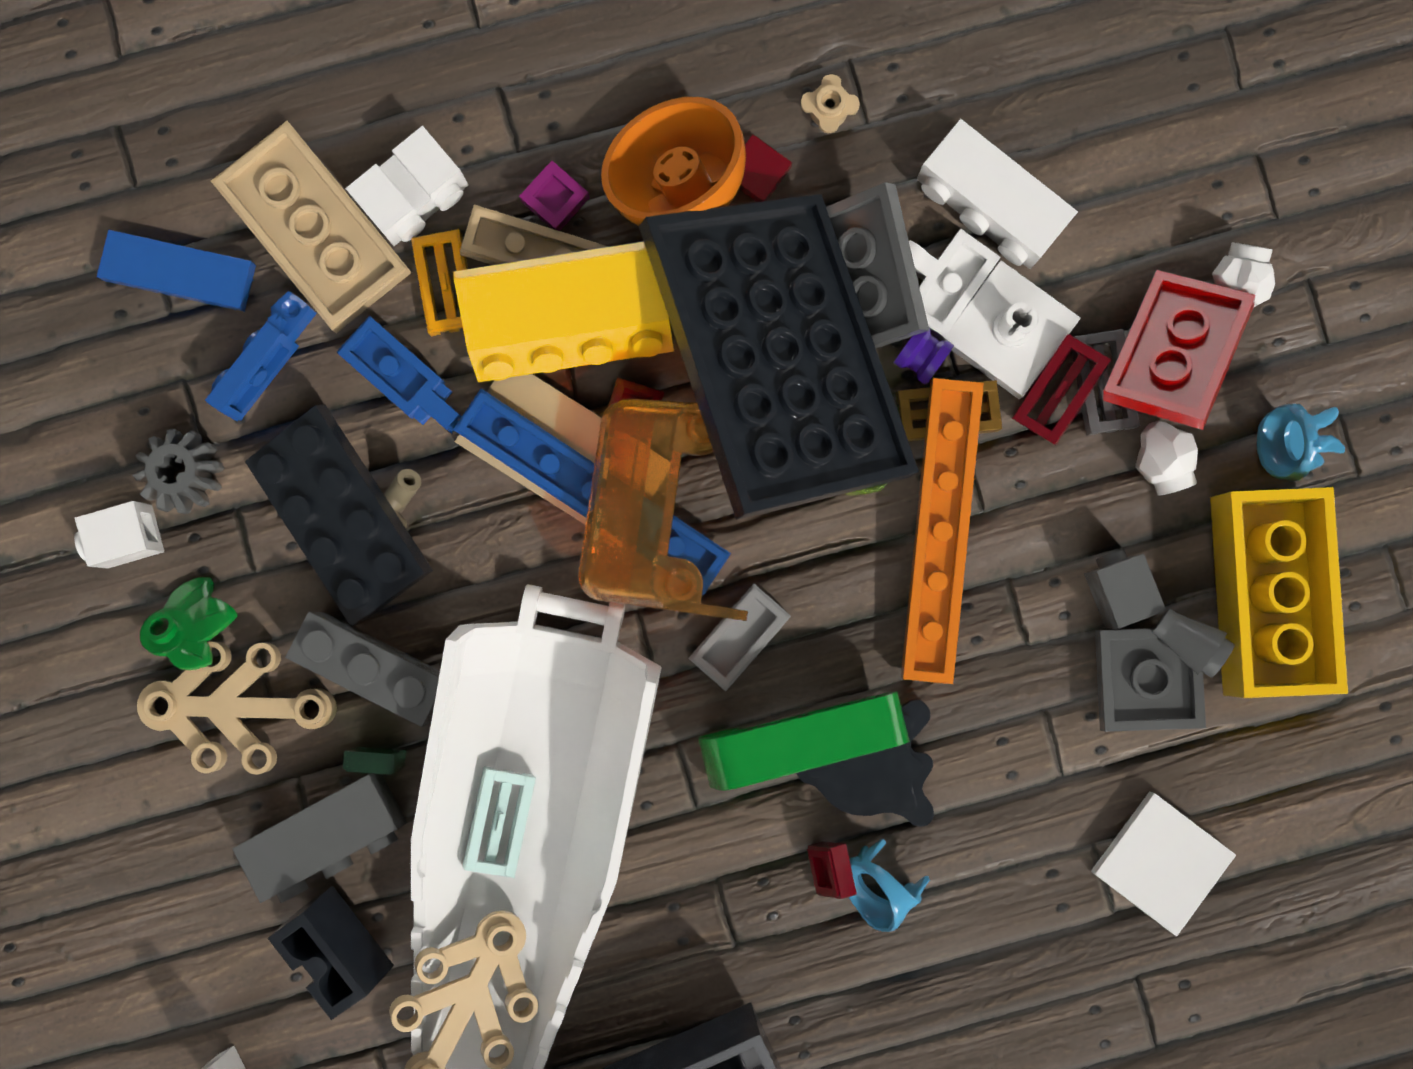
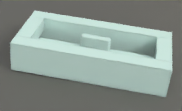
M483 767L462 865L464 870L515 878L536 777L531 774H518L513 771H501L491 767ZM494 781L501 783L484 861L477 859ZM512 784L520 785L504 864L496 863Z

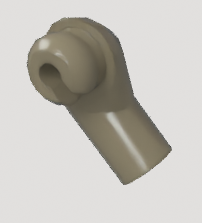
M411 469L401 470L384 494L406 529L407 521L400 514L422 484L419 474Z

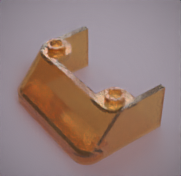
M625 399L611 404L604 411L600 423L580 560L579 583L585 594L598 601L747 621L748 611L701 604L703 579L699 569L689 560L668 556L682 453L700 456L713 452L696 402Z

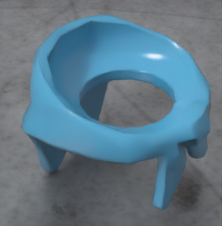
M1290 403L1281 405L1266 414L1260 422L1257 432V452L1264 469L1277 479L1295 482L1306 477L1311 470L1323 465L1324 459L1319 454L1320 452L1344 453L1345 446L1339 439L1332 435L1318 434L1319 429L1332 424L1339 414L1337 407L1326 409L1312 416L1301 404Z
M880 839L870 848L863 846L858 856L849 859L857 895L849 898L869 926L878 931L891 932L900 926L909 910L921 902V894L930 879L929 876H924L916 884L910 882L903 887L889 872L879 865L872 863V859L886 844L884 839ZM861 874L871 875L880 885L888 900L873 893L864 883Z

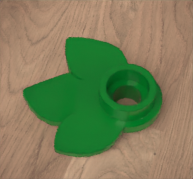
M210 577L191 579L181 584L171 593L163 609L155 611L144 621L140 630V642L149 653L155 656L168 657L173 665L179 669L196 670L211 665L213 660L212 650L208 641L229 626L238 617V613L221 599L211 597L214 581Z

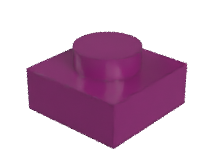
M551 161L519 195V198L526 207L551 229L560 231L590 199V196L581 185L556 163Z

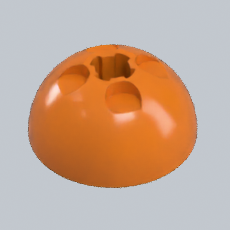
M681 97L652 106L632 119L617 134L608 148L601 172L605 195L621 215L637 226L646 217L702 211L729 206L741 185L745 170L746 149L742 130L735 115L726 106L712 99Z

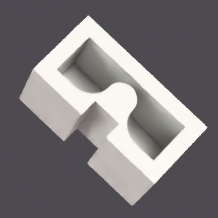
M423 125L392 150L394 155L380 167L377 164L373 165L345 188L393 246L397 245L401 240L403 242L410 241L411 238L420 234L426 225L424 221L439 209L445 211L454 206L463 196V189L468 186L461 170Z

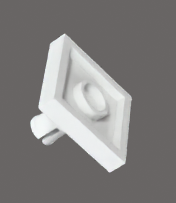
M1000 261L942 340L951 342L954 345L952 348L954 353L991 380H997L998 385L1016 398L1021 399L1053 357L1066 335L1070 334L1081 318L1003 261Z

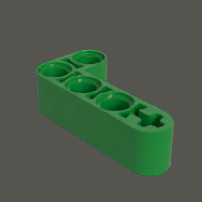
M897 691L877 694L748 728H732L698 737L709 786L719 791L757 784L910 742Z

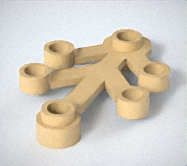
M208 642L211 648L215 647L220 652L221 659L216 666L209 665L196 670H185L173 682L166 680L153 682L143 689L137 701V712L141 721L153 730L163 731L170 729L191 751L192 765L201 773H211L220 770L227 761V752L220 743L210 742L189 716L208 717L240 751L244 769L251 774L258 775L270 771L275 766L277 754L271 745L261 743L239 718L295 719L303 728L317 729L328 725L334 719L337 711V704L333 695L321 688L302 691L296 698L239 697L261 675L272 672L279 666L281 661L280 651L271 643H257L251 646L246 654V662L210 696H189L212 672L222 671L230 664L231 651L229 647L222 642ZM263 648L268 650L271 655V661L266 667H261L256 660L257 653ZM160 696L168 702V710L164 715H160L155 709V702ZM308 700H314L319 706V713L314 719L307 717L304 712V705ZM207 748L212 749L216 754V762L212 767L207 766L202 758L203 752ZM257 749L262 750L267 757L266 764L262 768L257 767L252 761V755Z
M504 910L489 913L477 925L475 935L440 949L429 947L418 953L415 958L414 967L419 979L427 984H436L443 980L447 975L448 967L474 958L477 959L468 975L415 996H399L392 1002L389 1009L390 1018L393 1026L401 1032L415 1030L421 1024L423 1016L452 1005L429 1051L413 1055L406 1063L404 1069H446L445 1066L473 1012L483 1041L480 1051L485 1064L491 1069H503L511 1063L514 1057V1048L508 1037L502 1033L488 983L497 966H499L508 991L505 998V1008L509 1016L516 1022L524 1023L536 1015L538 1001L533 992L526 986L517 957L526 942V930L517 915ZM507 931L510 933L509 939L505 944L500 946L493 944V938L498 932ZM432 958L440 960V966L436 971L427 973L422 970L423 964L427 960ZM523 997L529 998V1004L524 1010H513L514 1003L518 999ZM411 1006L416 1009L414 1015L408 1020L397 1018L398 1012L403 1007ZM499 1044L505 1045V1051L501 1056L496 1058L489 1056L492 1047Z

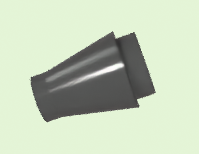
M1170 608L1163 614L1152 631L1197 675L1203 672L1211 678L1221 669L1235 647L1233 642L1225 638L1227 632L1178 614Z

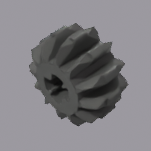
M169 429L166 432L165 441L155 436L148 438L149 446L152 450L151 454L144 452L135 454L137 460L146 463L145 469L139 470L132 475L136 481L147 483L140 495L146 500L152 501L156 499L157 509L169 512L175 507L178 513L189 514L192 510L193 502L202 507L210 505L205 491L207 489L214 491L222 489L218 481L212 480V474L219 473L225 469L223 463L211 461L217 448L208 442L202 444L201 435L193 431H189L183 436L180 431ZM182 464H184L185 472L177 474L176 479H174V471L180 470Z

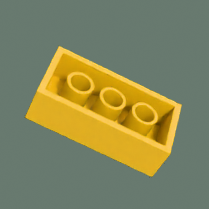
M1334 487L1232 491L1210 497L1219 630L1227 632L1225 638L1235 644L1232 653L1221 667L1223 696L1259 698L1348 694Z

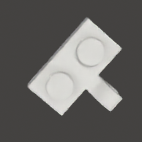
M962 229L955 234L938 260L917 243L909 241L917 277L923 280L919 287L931 334L939 340L946 336L1001 258Z

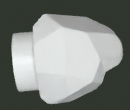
M1232 242L1229 255L1223 257L1212 273L1215 285L1256 295L1254 307L1270 299L1275 286L1274 270L1272 264L1269 263L1273 249Z
M1162 420L1148 424L1141 433V448L1135 467L1149 483L1154 484L1157 495L1174 493L1197 484L1194 470H1196L1198 448L1193 435L1179 430Z

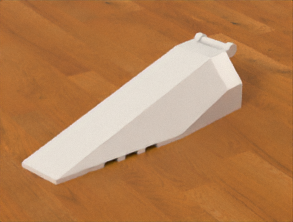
M529 584L526 585L517 622L459 625L445 640L411 836V901H414V927L411 931V949H414V962L418 953L423 949L429 947L440 949L475 935L477 925L489 913L500 910L509 911L517 915L524 924L526 942L517 957L526 986L533 992L538 1001L536 1015L524 1023L516 1022L509 1016L505 1008V998L508 991L499 966H497L488 983L502 1033L508 1037L514 1048L513 1060L503 1069H544L552 1044L618 879L662 668L618 642L625 604L610 601L609 606L577 600L542 592V587ZM543 612L604 625L602 638L536 625L537 613ZM484 766L494 768L495 770L513 771L518 774H531L536 777L515 878L466 871L462 866ZM494 781L477 860L484 861L501 782ZM512 784L496 863L504 864L520 785ZM507 931L498 932L493 938V944L497 946L505 944L509 939L510 933ZM436 958L427 960L423 964L422 970L427 973L436 971L440 966V960ZM477 958L448 967L445 978L436 984L422 982L414 967V975L411 980V995H418L468 975ZM523 997L518 999L514 1003L513 1010H524L529 1004V998ZM452 1005L423 1016L421 1024L411 1031V1052L413 1055L429 1051ZM474 1012L445 1066L446 1069H491L485 1064L481 1055L480 1048L483 1041ZM499 1044L492 1047L489 1056L493 1058L501 1056L505 1051V1045Z

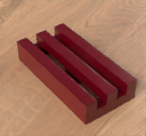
M1067 334L1012 419L1056 446L1110 365L1111 359ZM1070 351L1078 352L1079 355L1037 420L1035 421L1028 417ZM1088 360L1093 361L1096 365L1054 429L1051 431L1046 428V424Z

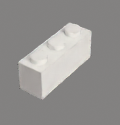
M962 119L958 121L925 161L917 177V180L922 183L921 188L931 200L941 205L947 203L960 214L961 222L970 231L977 235L986 234L999 245L998 250L1005 259L1017 266L1023 264L1028 269H1031L1078 213L1077 210Z

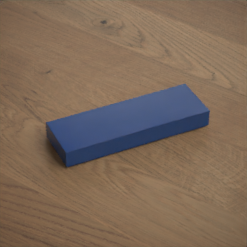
M108 230L97 277L106 282L245 312L256 265L249 260Z

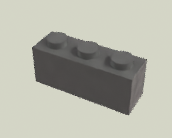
M308 612L285 658L421 727L431 724L440 675L439 670L351 627L325 612Z
M378 770L232 848L259 902L262 903L277 895L280 903H283L307 890L309 887L305 879L322 870L327 879L354 864L350 857L352 853L367 846L370 854H373L399 840L394 831L408 822L384 776Z

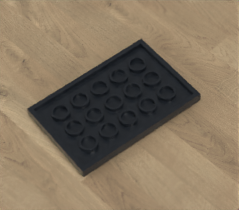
M821 194L718 207L702 211L650 216L643 220L639 225V229L736 520L906 479L919 472Z

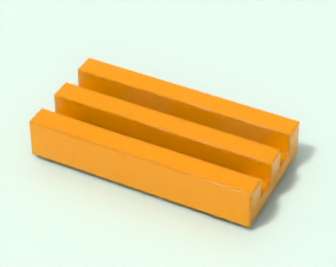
M456 229L411 238L428 334L432 337L441 335L440 332L449 331L453 333L460 331L463 326L461 316L457 317L444 244L450 242L452 244L456 271L468 269L466 257L460 255L463 243L461 231ZM429 246L434 247L446 313L445 320L438 321L425 247Z

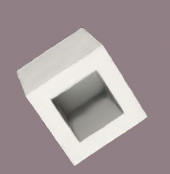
M131 501L75 517L78 529L74 536L75 546L80 557L86 561L89 567L111 568L165 552L152 505Z

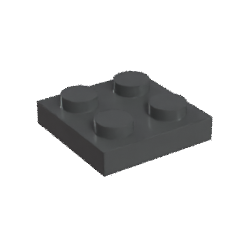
M1153 629L1095 630L1100 731L1206 728L1203 672L1197 675L1174 651L1152 633Z

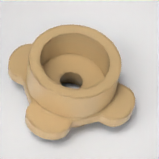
M833 74L824 76L821 85L814 92L805 93L801 99L802 110L810 113L812 120L825 133L837 131L847 115H855L860 106L858 97L848 94L841 86V79ZM826 101H834V107H827Z

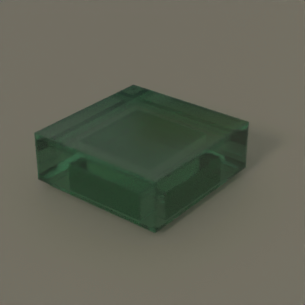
M355 747L344 751L343 769H346V772L392 775L405 767L406 750Z

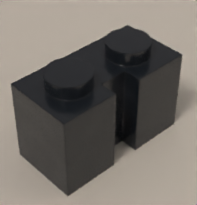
M333 886L299 909L267 938L292 971L302 965L313 981L306 989L330 1020L365 998L394 966Z

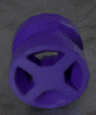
M929 328V331L912 336L893 363L900 368H910L916 372L917 380L927 385L954 345L948 340L939 341L933 337Z

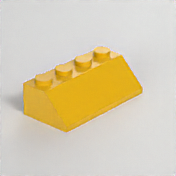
M644 241L453 271L467 352L478 382L500 381L509 377L541 372L551 373L560 369L585 365H601L611 361L636 357H652L661 353L674 352L669 316Z

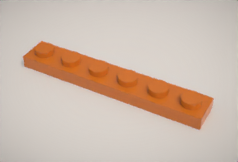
M933 378L930 382L901 678L904 680L953 684L984 383Z

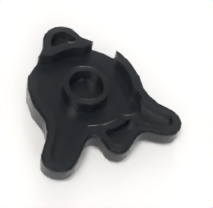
M918 699L910 700L901 707L910 742L796 773L797 776L804 783L815 786L832 805L843 812L859 816L894 813L904 817L914 826H927L934 817V809L924 795L922 788L926 778L932 771L933 760L924 752L913 751L911 742L929 722V707Z

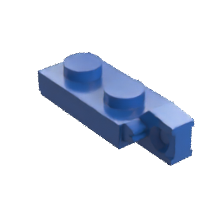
M287 291L271 307V316L268 317V322L260 330L253 332L247 338L243 345V352L230 369L224 370L216 377L212 384V391L205 401L233 420L241 421L298 349L299 345L295 343L296 339L317 313L299 297Z
M369 315L339 348L337 353L411 419L415 418L424 425L432 417L452 434L454 427L462 417L445 402L453 392L444 385L445 382Z

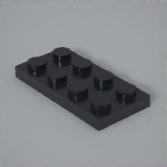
M315 405L245 461L351 627L364 622L433 571L326 405Z

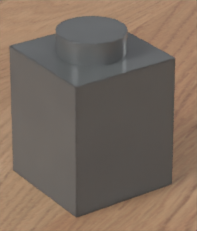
M1121 549L1095 559L1098 568L1084 573L1105 629H1119L1166 611L1144 554L1127 557L1125 549Z

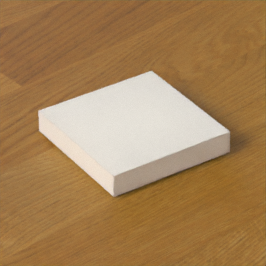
M1149 791L1091 872L1169 932L1178 936L1236 854L1157 794Z

